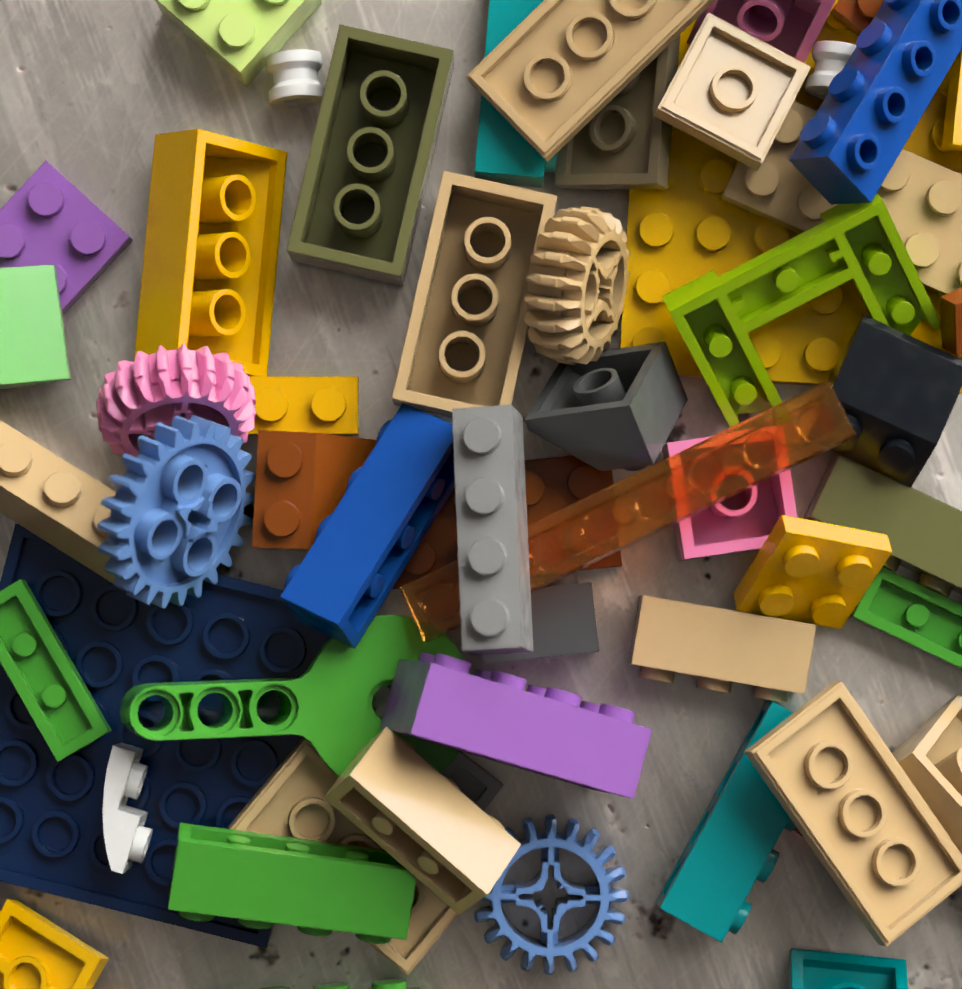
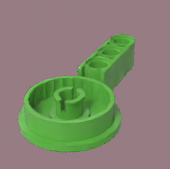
M376 615L356 648L331 637L318 651L308 670L298 678L140 684L126 692L121 700L120 716L127 730L142 738L155 741L298 735L306 739L322 762L340 777L358 751L383 730L379 728L382 717H378L374 712L372 700L376 691L381 687L386 686L389 690L391 689L399 660L418 661L420 652L435 656L438 653L464 660V658L447 636L424 621L402 615ZM273 690L280 699V711L276 718L264 723L257 714V702L264 693ZM216 693L222 700V715L215 723L204 725L198 716V705L207 694ZM157 695L164 704V717L156 726L144 728L138 719L139 705L147 697ZM393 732L398 737L408 741L414 747L416 753L439 773L443 772L460 753V751Z

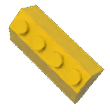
M201 129L155 134L134 361L137 351L153 354L158 351L160 345L166 350H177L184 343L188 350L196 351L203 346H208L212 355L228 353L231 362L242 363L244 373L247 376H267L287 161L286 151Z

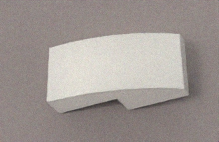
M122 742L113 745L105 777L102 808L103 834L111 871L120 874L131 869L133 861L143 862L153 829L144 827L148 812L126 805L129 797L138 799L146 778L148 765L139 763L143 749Z

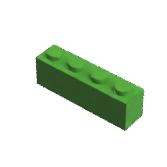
M180 823L169 889L168 910L179 911L181 917L193 921H211L214 919V916L237 918L240 924L255 929H268L276 923L297 926L300 932L311 936H329L332 934V931L355 933L358 939L368 943L386 944L391 941V938L407 939L417 878L384 849Z

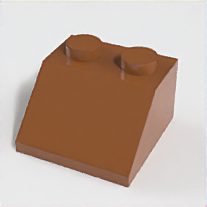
M258 430L252 547L261 550L308 552L315 542L319 525L324 518L332 515L346 493V486L350 476L357 468L364 465L376 446V440L322 433Z

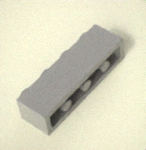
M513 405L452 409L462 651L474 656L533 652L523 416Z

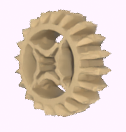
M581 206V208L569 207L568 209H559L554 218H549L546 222L544 233H540L537 237L536 252L530 256L532 265L529 275L525 277L528 281V288L523 298L527 303V312L524 316L525 323L529 325L527 334L529 341L534 344L536 353L543 354L544 357L549 359H555L558 363L575 365V363L588 364L590 361L597 362L602 352L610 347L611 336H615L618 332V321L620 316H622L627 293V279L631 275L628 272V260L631 254L629 249L626 248L628 238L626 232L622 231L623 227L620 219L613 218L611 213L600 212L598 208Z

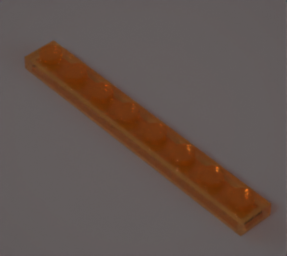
M828 380L528 525L531 593L855 438L856 434L830 381ZM458 560L399 588L424 642L428 643L461 627Z

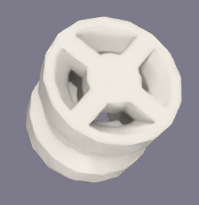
M831 40L814 43L812 58L816 64L814 73L806 79L805 92L824 100L829 93L828 88L832 79L843 70L856 45Z
M306 49L286 50L266 56V71L272 75L273 87L268 92L269 105L277 108H301L321 103L325 87L318 80V71L323 66L322 54L319 51Z

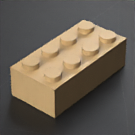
M443 171L392 395L394 405L401 406L402 403H405L424 412L451 418L452 409L512 405L529 325L524 320L527 312V303L523 298L528 288V281L525 277L530 273L532 265L530 256L536 252L537 237L540 233H544L545 224L548 219L553 218L558 196Z

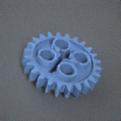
M192 415L189 420L180 416H174L171 427L160 422L155 425L154 440L142 435L138 437L140 453L137 457L126 453L122 456L127 471L124 476L111 475L109 480L117 488L115 496L102 499L101 505L111 509L110 517L97 524V529L109 534V537L98 547V552L110 557L103 569L105 572L116 576L113 585L126 591V595L148 605L152 603L161 608H166L169 602L182 606L187 594L196 598L201 597L203 580L214 585L218 582L216 568L219 564L231 567L233 564L228 551L231 546L240 547L244 544L242 537L237 534L239 527L252 523V518L243 513L244 507L254 502V494L246 492V487L253 482L256 473L244 469L252 456L250 453L240 450L243 439L230 434L231 429L229 427L196 415Z

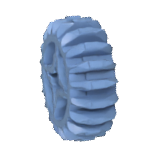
M548 814L544 821L546 830L544 833L536 834L534 822L530 817L522 820L523 829L527 837L519 841L509 827L505 828L521 846L489 894L480 900L489 901L490 905L475 911L474 918L477 923H484L494 919L496 924L490 927L484 934V940L488 944L496 942L503 936L508 939L500 951L502 959L505 961L509 960L516 950L520 948L524 951L520 964L522 970L530 971L535 955L544 956V973L552 975L555 970L554 957L564 955L568 971L573 972L577 970V961L573 952L582 948L586 958L591 962L598 959V953L590 942L595 936L606 945L611 946L614 943V935L603 925L605 921L616 925L624 924L625 915L619 910L610 908L611 902L622 903L628 901L629 893L626 889L610 887V883L624 878L626 872L623 866L604 868L603 865L615 856L616 851L612 845L605 846L596 853L592 850L600 837L597 830L592 828L580 841L575 838L579 830V821L577 819H569L564 834L556 833V817L553 814ZM542 848L540 869L534 878L529 881L515 882V885L503 884L508 870L515 861L532 850ZM559 848L569 850L585 860L595 873L597 886H584L583 883H575L565 879L560 873ZM552 865V876L557 881L558 890L565 887L567 894H565V897L556 898L554 908H552L551 922L548 923L546 908L542 907V898L535 901L532 894H534V891L544 890L545 881L548 880V867ZM502 903H516V906L530 907L536 911L540 917V939L530 937L518 930L506 916ZM585 904H596L591 917L581 929L568 937L558 939L560 919L566 911L574 907H585Z

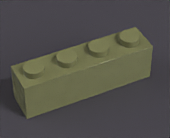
M839 454L833 456L803 519L888 535L892 554L883 567L896 573L900 565L919 574L917 583L948 598L952 590L962 595V511Z

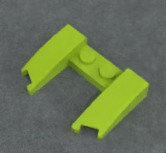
M876 193L871 203L838 204L819 214L823 222L720 276H717L715 270H712L662 296L671 317L731 431H739L738 414L773 412L774 427L784 426V429L794 425L747 333L849 280H852L872 319L909 336L923 319L935 329L940 327L941 321L887 207L878 193Z

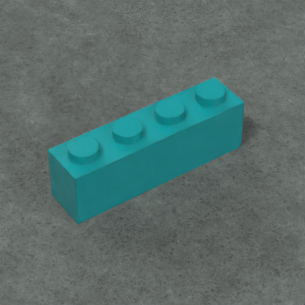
M489 0L484 58L544 0ZM481 95L474 171L475 178L506 185L542 188L544 172H556L557 153L546 162Z
M765 700L655 901L660 909L721 943L728 931L737 934L744 924L752 906L745 899L755 881L758 880L764 883L774 869L780 853L773 848L783 829L792 832L796 827L744 753L746 749L793 713L770 700Z

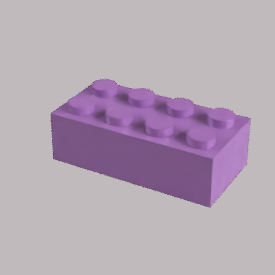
M420 652L418 661H398L379 728L384 729L387 727L392 732L577 786L634 799L652 733L650 728L633 724L635 712L603 703L598 705L581 701L580 704L581 696L551 687L545 689L528 685L527 691H524L526 679L492 670V672L474 669V673L471 675L469 674L470 662L436 653L435 656Z

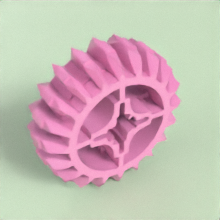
M183 343L177 350H166L160 345L158 351L153 354L137 351L134 362L119 361L116 372L105 374L104 385L98 389L99 398L96 400L99 431L102 432L103 441L110 444L112 454L124 455L126 453L137 457L140 453L138 437L142 435L154 440L155 425L160 422L171 427L174 416H180L189 420L192 415H196L229 427L231 429L230 434L243 439L242 444L248 441V432L255 428L256 398L254 386L250 383V376L244 373L242 363L231 362L228 353L212 355L208 346H203L193 351L188 350Z

